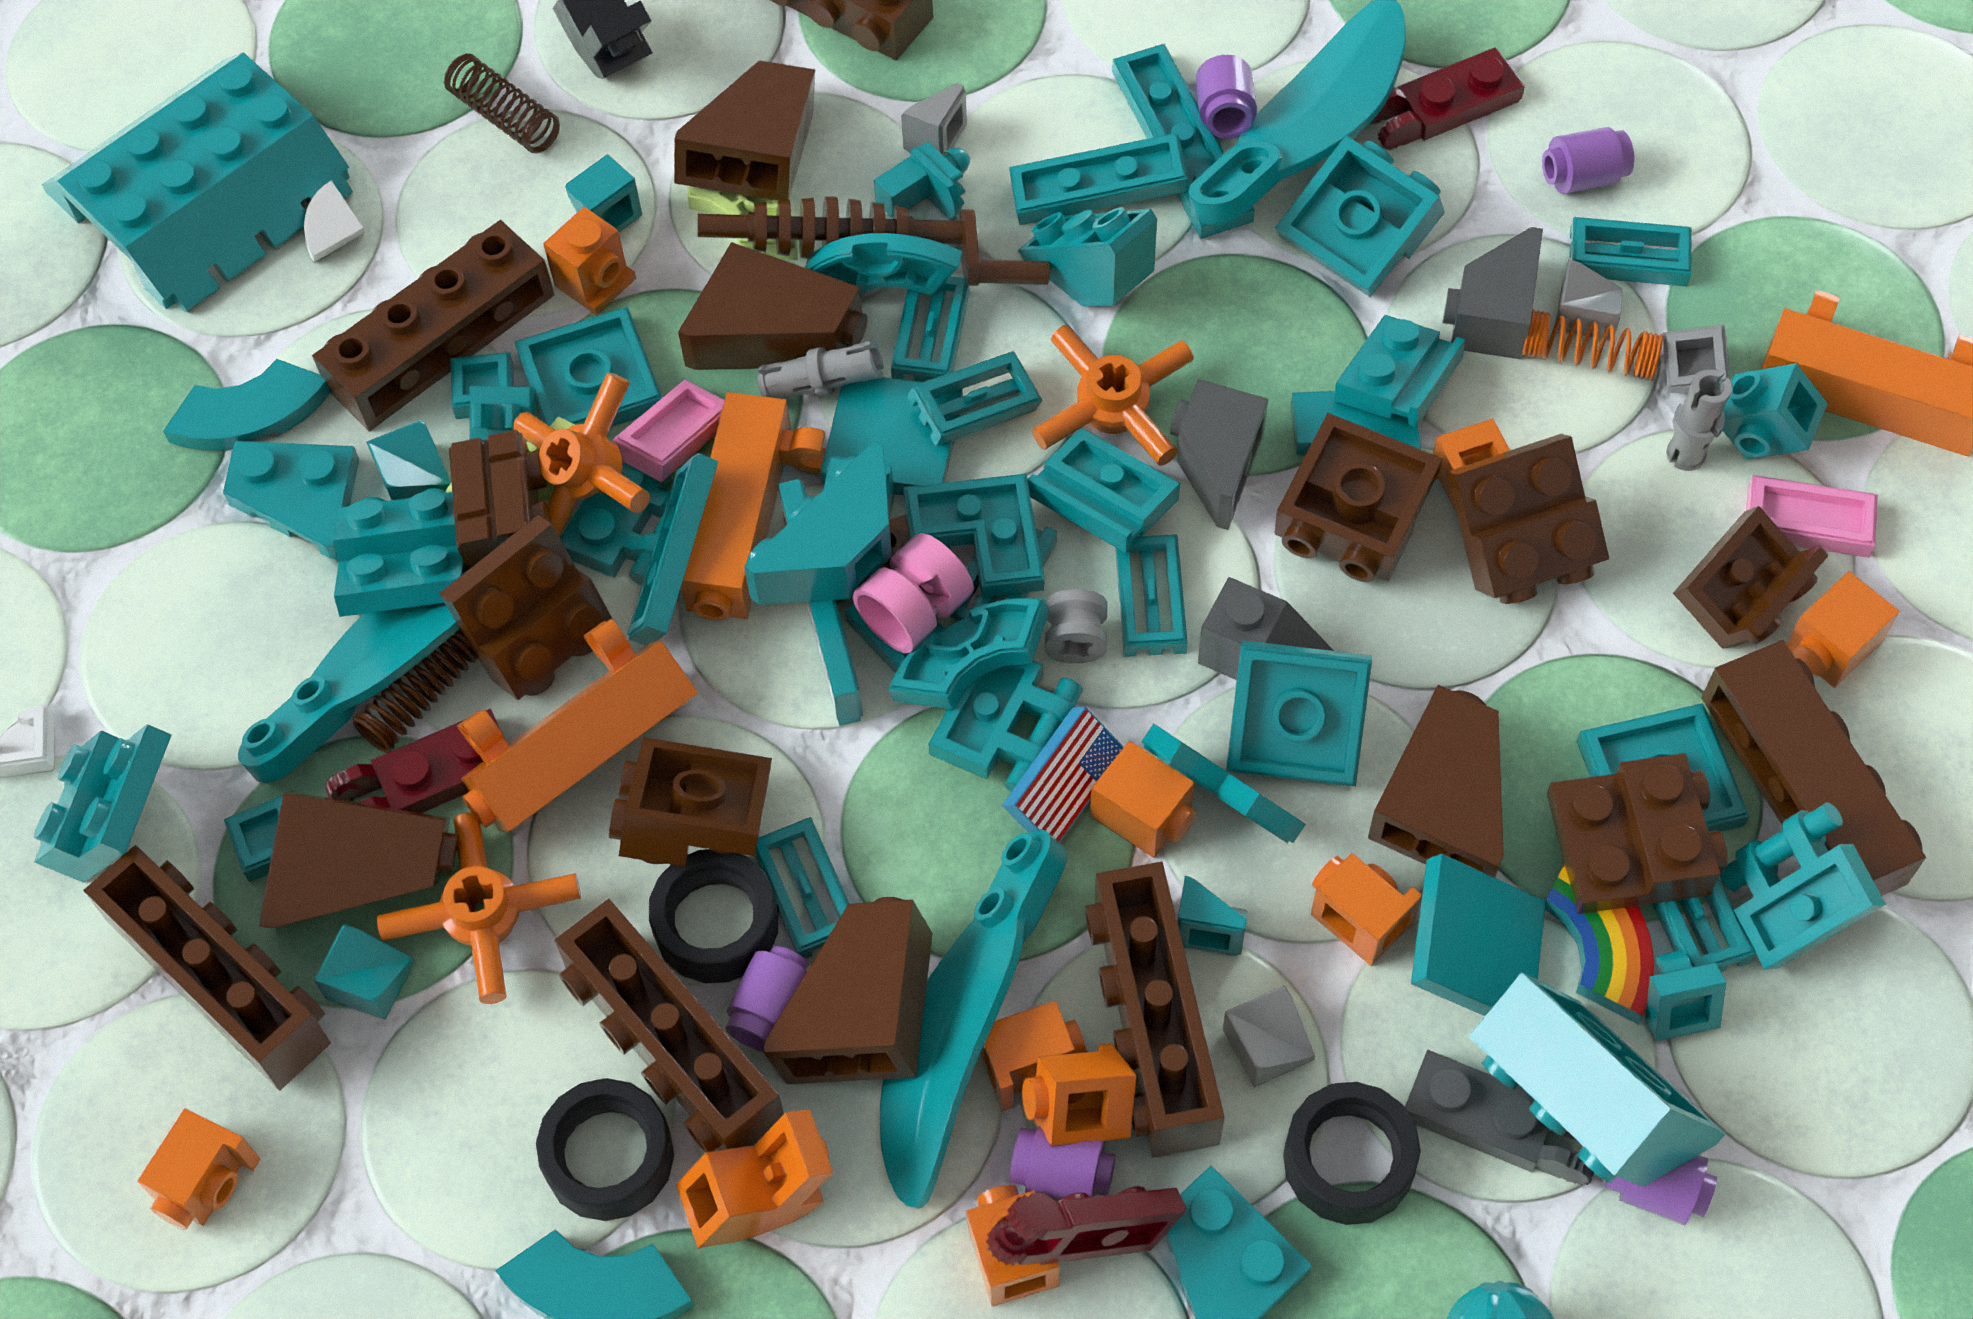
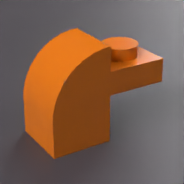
M810 1109L785 1112L755 1145L706 1152L679 1180L676 1187L697 1247L704 1248L751 1239L793 1223L807 1215L824 1202L819 1187L833 1174V1170L829 1162L827 1145L818 1133Z

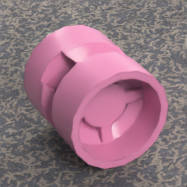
M924 533L913 536L891 557V569L886 567L878 569L854 591L852 597L855 608L871 631L891 648L904 654L911 653L935 630L937 626L936 617L940 619L948 618L974 591L972 579L958 557L942 542Z

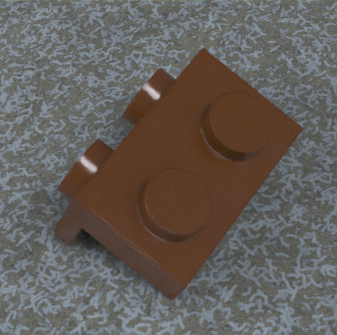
M1757 506L1743 512L1673 594L1722 649L1746 641H1750L1751 644H1757L1768 638L1780 626L1782 619L1779 613L1785 606L1805 595L1816 584L1818 577L1814 572L1829 555L1820 545L1800 552L1761 507Z

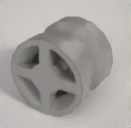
M1066 589L1058 591L1047 598L1046 603L1050 611L1047 620L1051 624V628L1045 633V652L1049 657L1066 663H1087L1102 658L1107 653V634L1101 628V625L1107 619L1108 601L1104 596L1086 589Z

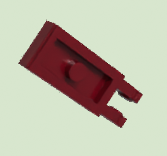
M1494 47L1400 85L1397 88L1393 87L1385 105L1371 123L1374 125L1382 120H1388L1379 129L1378 139L1386 149L1397 148L1399 145L1403 146L1420 138L1425 141L1518 103L1523 97L1525 86L1498 49Z
M491 708L486 710L500 730ZM462 720L371 760L372 764H355L346 768L343 772L339 771L336 775H332L330 779H327L325 790L329 798L348 801L383 788L386 797L371 796L359 801V803L423 813L467 794L469 789L461 778L484 761L458 729L457 725L464 721Z
M1134 1186L1114 1195L1089 1197L1087 1193L1081 1192L1066 1196L1058 1202L1043 1192L1032 1193L1029 1197L1024 1194L1022 1198L1018 1196L1007 1210L1009 1213L1006 1218L1009 1221L1007 1222L1005 1219L1001 1223L998 1221L987 1234L988 1239L986 1243L989 1245L987 1249L992 1252V1257L994 1256L998 1259V1262L1002 1261L1005 1265L1012 1264L1013 1266L1016 1263L1020 1265L1033 1263L1045 1265L1055 1262L1060 1263L1151 1251L1182 1217L1187 1208L1177 1187L1146 1191L1142 1186Z

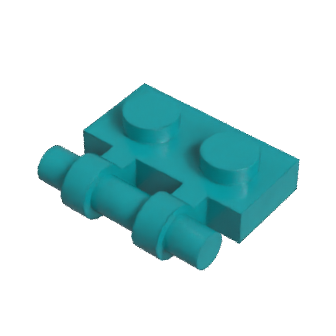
M623 462L621 474L649 492L650 501L647 507L639 513H634L605 493L594 494L582 501L560 539L573 562L614 578L626 558L634 561L635 563L629 572V576L634 582L642 586L670 492L666 490L671 483V478L669 475L660 482ZM651 515L661 518L652 534L640 535Z
M1034 660L1032 664L1006 665L985 673L964 690L953 710H946L928 743L929 755L985 779H988L998 759L1008 762L1014 768L1005 786L1012 792L1065 717L1075 707L1083 692V688L1079 683L1069 678H1061L1054 693L1038 688L1037 686L1043 677V664ZM1023 712L1039 720L1029 740L1012 734Z
M1826 802L1810 813L1801 810L1783 821V830L1764 842L1753 840L1736 851V859L1729 863L1725 870H1720V878L1728 889L1737 891L1747 884L1754 896L1734 909V912L1764 970L1778 969L1886 905L1853 844H1839L1830 851L1827 850L1825 835L1843 824L1841 814L1831 803ZM1795 855L1801 868L1780 881L1777 875L1778 865Z

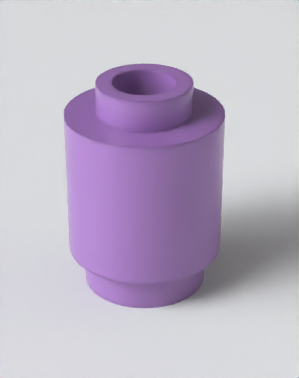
M1218 55L1208 59L1199 67L1196 73V88L1201 121L1204 125H1207L1209 131L1216 137L1222 139L1237 138L1250 129L1257 114L1251 68L1244 59L1235 55Z
M1610 127L1555 136L1551 139L1548 150H1545L1542 156L1544 177L1549 184H1554L1557 191L1561 194L1615 185L1619 183L1622 177L1629 176L1634 168V149L1630 137L1625 131H1614Z
M773 946L770 952L756 951L726 1010L730 1017L725 1027L726 1032L740 1043L763 1052L767 1036L807 973L806 969L809 965L807 960L798 953L780 946Z
M1038 1125L1037 1130L1021 1127L1013 1152L1009 1182L1025 1186V1193L1033 1190L1035 1193L1043 1192L1058 1201L1071 1194L1081 1192L1087 1193L1089 1197H1095V1194L1105 1196L1110 1191L1116 1155L1104 1152L1105 1141H1087L1051 1146L1040 1125Z
M1698 1155L1644 1187L1616 1177L1612 1183L1605 1181L1604 1188L1620 1193L1619 1201L1686 1225L1692 1213L1701 1217L1705 1216L1715 1191L1717 1177L1706 1173L1708 1158Z

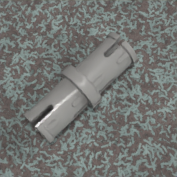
M869 340L837 350L826 351L824 348L818 347L808 350L806 356L797 359L761 365L758 368L760 374L757 375L760 392L764 397L789 399L790 397L811 393L822 397L832 394L837 387L882 378L884 365L878 344L874 340Z
M1704 369L1697 372L1692 378L1687 399L1683 405L1680 403L1676 408L1672 421L1675 432L1667 446L1666 455L1669 462L1676 458L1678 450L1680 451L1677 462L1674 465L1678 469L1691 471L1700 468L1705 462L1710 442L1713 441L1714 437L1718 438L1721 434L1725 422L1723 409L1731 396L1733 388L1731 380L1727 378L1722 382L1721 388L1718 390L1719 383L1724 375L1721 371Z

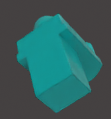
M929 141L919 147L916 146L910 150V157L874 179L875 201L884 204L885 212L893 219L894 206L910 209L927 198L948 220H951L960 214L962 205H964L961 195L966 191L958 180L963 177V173L968 169L970 156L966 150L958 147L948 149L942 155Z

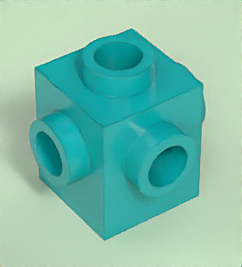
M1797 363L1734 374L1731 380L1733 387L1731 396L1723 409L1725 422L1722 431L1744 458L1748 460L1809 450L1828 403Z

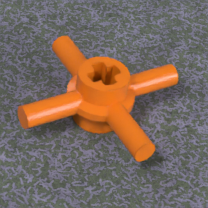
M1063 325L1053 333L1051 342L1082 378L1077 388V403L1032 429L1033 436L1038 445L1046 450L1090 423L1098 431L1107 434H1119L1128 430L1159 466L1169 463L1176 456L1177 449L1145 413L1150 399L1149 387L1193 361V354L1189 346L1180 340L1137 366L1131 359L1121 355H1107L1098 359L1069 325Z
M607 372L584 424L573 425L568 429L555 430L529 412L521 413L514 421L513 429L519 433L522 432L524 439L540 449L538 458L541 475L547 482L555 486L547 506L552 525L559 537L565 528L577 499H586L594 494L605 493L634 513L643 511L650 501L648 491L621 474L623 462L620 449L606 437L630 384L627 379L617 374Z
M462 813L453 819L455 834H459L457 849L460 870L448 880L440 901L377 915L378 930L381 940L386 941L445 928L453 939L472 946L479 1001L483 1004H494L505 1000L507 997L499 943L511 933L518 920L519 913L581 899V892L576 873L514 886L507 876L487 868L482 828L477 813ZM484 902L485 908L476 912L474 906Z

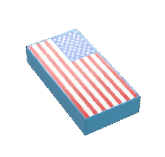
M1086 706L1073 707L1002 806L1028 833L1035 830H1045L1060 843L1091 800V788L1124 746Z

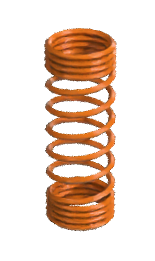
M1532 310L1531 324L1522 350L1523 356L1527 354L1528 357L1532 356L1534 358L1536 356L1538 359L1542 354V358L1545 360L1550 353L1561 323L1558 361L1559 363L1564 361L1577 327L1574 364L1577 367L1581 363L1590 335L1594 329L1591 368L1593 370L1597 367L1610 332L1607 371L1610 373L1615 366L1620 348L1627 334L1624 375L1627 376L1629 374L1638 350L1634 377L1644 378L1645 380L1649 379L1650 381L1654 379L1663 344V336L1661 334L1657 335L1655 333L1653 335L1652 332L1648 334L1647 331H1643L1639 334L1631 352L1632 335L1630 329L1626 328L1622 332L1614 351L1615 328L1612 324L1606 328L1598 347L1599 328L1596 321L1590 324L1581 346L1582 321L1578 318L1572 324L1564 345L1566 319L1563 314L1558 317L1548 341L1549 312Z

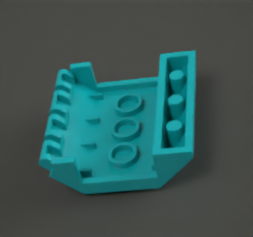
M244 52L224 59L42 184L45 192L78 224L88 218L132 261L145 289L165 309L175 304L176 301L185 312H188L220 289L207 270L209 267L214 265L219 274L227 282H230L266 256V252L254 235L260 232L267 243L276 249L304 228L306 211L300 203L306 200L309 204L313 196L326 183L332 181L344 199L353 193V190L346 182L350 178L347 171L350 167L316 118Z

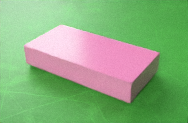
M683 380L617 435L612 442L620 449L624 463L662 482L716 435L725 400L687 380Z
M1752 475L1747 490L1746 511L1760 506L1794 546L1813 548L1820 545L1825 551L1867 558L1870 557L1875 548L1878 494Z

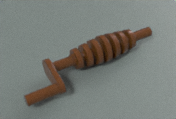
M825 196L822 217H815L814 197L801 199L799 216H791L790 200H781L777 202L776 216L767 215V203L761 202L754 203L753 212H748V215L698 214L697 237L747 239L748 242H753V250L766 253L767 239H776L777 254L789 256L791 240H799L800 258L810 259L814 256L815 241H822V246H827L835 240L860 234H904L943 244H958L959 250L962 251L961 265L965 286H978L979 283L1048 285L1049 261L979 259L974 209H961L959 221L917 220L908 215L907 207L894 206L893 219H886L884 204L871 202L869 218H862L861 200L848 198L846 218L839 217L837 196Z

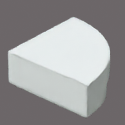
M332 181L326 183L318 190L306 210L304 233L310 257L315 263L364 235L363 226Z
M48 704L19 714L17 716L19 721L1 735L0 778L54 770L55 713Z

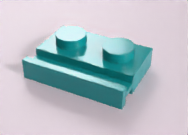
M1384 315L1337 380L1334 401L1387 419H1391L1394 414L1408 418L1409 426L1416 428L1463 359L1465 339L1456 337L1452 343L1439 339L1440 331L1417 325L1406 319Z
M1082 427L1044 462V469L1037 476L1032 474L1027 479L1030 498L1124 553L1131 549L1132 541L1138 535L1143 537L1179 500L1180 492L1179 482Z

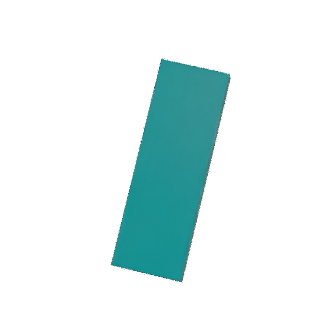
M1179 132L1009 167L1019 225L1039 222L1057 212H1061L1063 216H1068L1086 210L1093 211L1189 190Z
M698 453L695 456L693 455L676 471L628 629V640L646 645L647 643L658 641L667 634L717 468L718 460Z

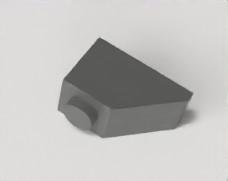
M1530 227L1465 265L1460 289L1448 288L1442 323L1453 325L1452 343L1456 337L1465 339L1464 351L1515 359L1522 358L1524 342L1528 336L1531 324L1543 229Z
M1198 379L1190 401L1179 400L1172 419L1170 434L1179 437L1177 462L1217 527L1229 530L1264 434L1268 398Z
M1228 577L1201 627L1198 664L1237 680L1241 640L1334 650L1287 601Z

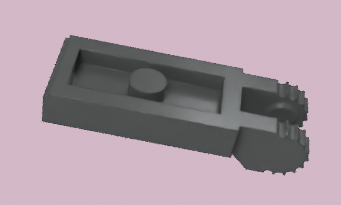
M1427 1049L1405 1105V1109L1417 1126L1530 1172L1535 1168L1557 1178H1563L1567 1182L1580 1185H1588L1592 1181L1594 1172L1580 1160L1577 1154L1560 1146L1543 1145L1548 1131L1552 1130L1538 1120L1529 1110V1106L1534 1102V1099L1522 1087L1517 1086L1513 1090L1490 1074ZM1568 1131L1563 1134L1567 1138L1576 1140Z

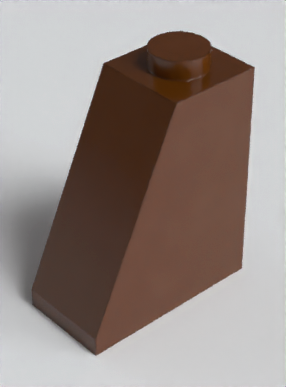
M760 60L676 132L674 138V184L778 201L789 200L813 116L815 69Z
M731 242L680 327L678 335L686 367L694 370L758 369L761 365L785 362L806 356L808 350L818 347L829 351L859 344L865 334L868 317L867 314L862 312L860 287Z
M1437 685L1374 810L1368 839L1425 865L1427 859L1444 854L1496 878L1504 856L1499 711L1487 706L1482 699L1470 692L1462 690L1452 691Z
M299 792L283 793L259 926L276 928L433 887L439 883L441 872L450 874L453 872L459 834L448 833L451 818Z
M881 897L874 902L848 904L765 1040L763 1053L786 1084L916 1078L933 933L913 899L903 900L897 897Z

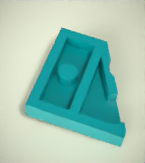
M234 441L223 494L230 506L251 517L264 518L273 529L290 538L293 534H296L317 545L320 553L324 556L338 559L333 542L337 512L339 507L350 506L359 457L354 446Z
M1212 1165L1180 1194L1187 1209L1165 1236L1170 1252L1174 1254L1180 1272L1179 1279L1195 1319H1264L1310 1274L1312 1265Z

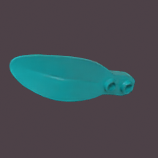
M1373 0L1353 16L1320 52L1257 113L1250 129L1240 135L1236 145L1224 153L1190 185L1188 194L1192 215L1196 220L1212 227H1225L1235 223L1279 181L1303 171L1330 156L1346 135L1353 139L1372 122L1385 105L1393 90L1405 53L1406 26L1404 13L1401 5L1396 0Z
M438 603L363 614L328 652L311 677L301 682L295 688L292 697L269 717L254 723L243 735L242 744L238 751L239 762L256 781L261 783L277 781L292 772L350 720L355 712L356 705L388 687L460 629L446 604Z
M1045 830L1021 833L1007 844L1001 856L1002 864L988 892L980 898L975 907L974 920L956 939L928 978L916 1078L883 1080L880 1101L881 1150L892 1188L898 1199L906 1206L916 1209L923 1208L931 1197L960 1104L979 1054L1000 1011L1014 976L1023 943L1037 926L1066 866L1067 850Z

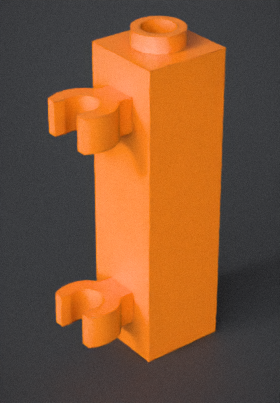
M1820 290L1815 291L1810 308H1808L1806 314L1787 308L1783 309L1761 369L1797 363L1827 401L1826 412L1967 457L1970 456L1973 451V338L1959 334L1953 353L1950 352L1948 358H1944L1831 322L1840 297Z
M733 392L726 393L710 457L718 460V464L681 585L686 610L689 612H695L699 616L710 620H725L728 617L748 619L752 599L749 595L744 565L747 563V559L755 546L767 538L779 489L778 483L781 481L784 464L791 465L807 473L821 472L826 448H823L825 431L811 427H802L791 431L787 399Z
M613 619L607 622L603 621L583 635L593 652L609 669V672L512 742L507 743L485 709L481 712H475L457 725L462 735L484 761L461 778L469 789V792L462 796V799L470 812L477 813L480 823L484 828L493 823L498 831L510 832L698 694V691L662 640L647 643L634 653L625 635Z

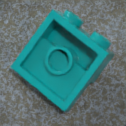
M1346 135L1275 226V230L1278 236L1368 297H1371L1401 257L1404 255L1409 259L1444 215L1445 211L1439 196L1441 190L1428 177L1417 171H1413L1408 176L1392 165L1394 159L1379 145L1372 141H1366L1362 146Z
M432 488L418 493L411 498L385 501L379 497H367L350 506L338 508L333 542L339 560L334 599L339 617L444 603L439 593L468 571L457 549L452 492L447 493L444 490Z
M146 724L127 740L101 730L84 745L74 744L66 755L58 774V780L64 782V789L58 804L49 803L37 824L34 838L41 841V846L34 863L80 882H85L126 854L172 734Z

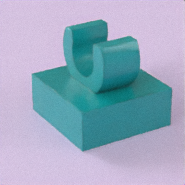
M470 386L469 439L480 438L484 441L487 440L488 435L514 430L515 419L523 412H529L535 416V388Z
M1682 950L1657 955L1655 961L1662 974L1650 976L1645 1022L1655 1042L1721 1028L1727 982L1716 962L1691 967L1687 955Z

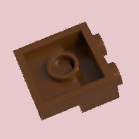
M1327 413L1277 509L1274 534L1282 537L1283 546L1296 556L1309 559L1314 558L1318 552L1340 561V569L1354 580L1371 582L1376 576L1389 582L1413 534L1416 518L1440 472L1443 458Z
M1558 434L1447 471L1475 590L1493 598L1499 597L1500 602L1504 604L1519 603L1529 600L1538 594L1536 584L1556 578L1559 584L1582 582L1594 576V564L1609 560L1597 502L1595 499L1585 496L1571 436Z
M540 515L534 517L439 593L490 679L517 700L521 699L524 695H537L547 690L555 679L554 671L573 655L583 656L593 652L583 635L601 622L613 619L591 578L576 568L552 523Z
M643 737L637 762L625 761L619 799H615L613 805L609 838L620 840L619 856L639 859L650 864H670L683 867L686 865L690 846L710 849L721 854L737 853L755 856L772 758Z
M1686 753L1620 762L1616 774L1550 783L1547 798L1578 914L1710 896L1721 875L1720 870H1725L1727 867L1728 856L1724 837L1719 830L1708 831L1702 810L1708 809L1710 803L1709 786L1706 776L1702 770H1690Z

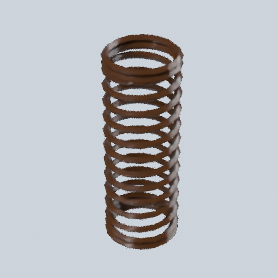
M466 53L458 56L447 68L444 77L445 89L458 99H461L463 103L468 104L471 109L481 114L486 120H489V122L502 130L506 135H509L513 140H516L520 145H523L531 153L538 154L545 151L556 140L560 129L559 118L548 109H544L541 104H537L534 99H530V96L516 88L513 83H509L506 78H502L499 73H495L492 68H488L485 63H481V60L473 54ZM473 62L474 65L466 71L459 88L456 89V80L459 73L468 63ZM457 69V71L455 72V75H454V78H453V82H452V87H451V84H450V83H451V78H452V76H453L454 71ZM472 72L470 78H469V79L467 80V82L464 84L466 78H467L468 75ZM486 72L485 78L480 81L476 90L469 95L471 88L477 83L481 74ZM492 77V83L487 86L483 95L476 100L478 93L484 88L487 80ZM499 83L498 89L492 94L490 100L483 105L485 98L490 94L494 85ZM506 88L505 94L500 98L497 105L490 110L492 103L499 96L501 90ZM513 93L512 99L507 103L504 110L497 115L499 108L506 101L508 95ZM520 98L519 104L514 108L511 115L504 120L506 113L512 107L515 100ZM527 103L526 109L522 112L518 120L511 125L513 118L519 112L521 107ZM534 108L533 114L529 117L525 126L519 129L520 123L528 112ZM545 119H548L547 124L544 130L540 133V135L536 137L534 140L530 141L532 135L539 129L542 122ZM553 119V128L547 139L541 145L531 147V144L536 143L546 134Z
M461 629L447 639L451 647L445 643L438 647L445 656L435 650L430 653L437 664L426 657L421 660L430 673L417 664L412 667L424 682L410 674L409 671L402 675L407 677L416 690L402 682L401 678L393 682L400 686L408 698L394 690L392 684H390L388 688L386 687L380 691L381 696L373 697V704L365 705V712H359L356 714V717L352 718L356 730L370 744L385 753L395 749V744L400 743V739L392 729L401 735H408L407 729L401 722L409 727H415V722L409 714L417 719H423V714L418 707L424 711H431L430 704L426 699L432 703H438V697L432 690L440 695H445L446 690L441 683L448 687H453V680L450 676L455 679L461 678V673L457 667L463 671H468L469 666L465 660L470 663H475L478 660ZM455 634H456L459 638H461L469 647H467L464 643H462V642L455 636ZM384 692H389V693H391V694L393 695V697L395 698V700H396L405 710H403L400 706H398V705H397L396 703H394L393 701L387 699V697H386V695H385ZM376 700H381V701H383V702L386 704V706L388 707V709H389L398 719H396L393 715H391L389 712H387V711L384 710L383 708L379 707V705H378V703H377ZM369 708H372V709L376 710V711L378 712V714L382 717V719H383L392 729H390V728H389L385 723H383L381 720H379L378 718H376L375 716H373V715L371 714Z

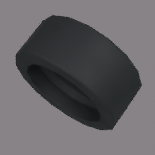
M710 849L697 850L688 854L685 867L670 865L658 877L649 897V924L664 961L681 976L704 984L724 983L742 977L756 951H771L778 935V908L774 891L765 872L747 856L737 853L721 854ZM727 884L741 889L748 895L753 906V921L750 928L737 941L721 948L701 949L689 945L680 937L675 926V912L678 905L691 892L707 885Z
M608 1078L580 1083L559 1096L542 1118L536 1140L539 1168L558 1201L580 1217L601 1221L632 1216L652 1203L668 1182L674 1160L669 1126L664 1114L652 1096L631 1082ZM609 1112L626 1114L637 1121L645 1133L647 1149L644 1161L635 1174L617 1185L603 1188L589 1187L575 1179L566 1165L565 1148L568 1138L576 1127L595 1115Z
M1356 1081L1330 1084L1312 1093L1305 1099L1293 1114L1283 1151L1286 1179L1302 1204L1320 1218L1344 1225L1372 1223L1396 1209L1411 1188L1421 1149L1417 1126L1404 1105L1382 1088ZM1351 1115L1370 1121L1385 1133L1391 1143L1393 1160L1390 1172L1380 1184L1367 1191L1350 1192L1333 1187L1318 1175L1312 1165L1310 1144L1313 1134L1323 1122L1333 1117Z

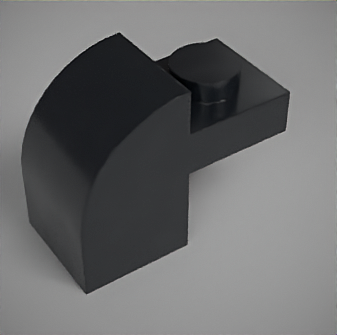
M557 0L552 8L574 49L598 78L603 79L653 53L642 34L650 24L651 19L641 0L630 6H627L625 0Z

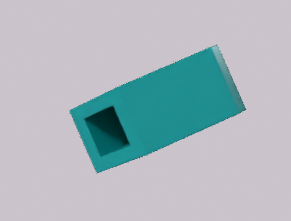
M1123 207L1115 208L1107 213L1094 214L1092 210H1086L1077 215L1063 216L1061 212H1057L1037 223L1032 229L1034 237L1018 249V252L1025 261H1049V280L1081 306H1114L1154 272L1157 218L1152 209L1125 211Z
M874 440L858 456L852 455L845 459L837 469L833 480L816 497L809 496L804 499L793 512L790 522L772 539L766 538L755 546L747 559V563L744 565L749 595L758 605L850 599L854 591L892 557L884 447Z

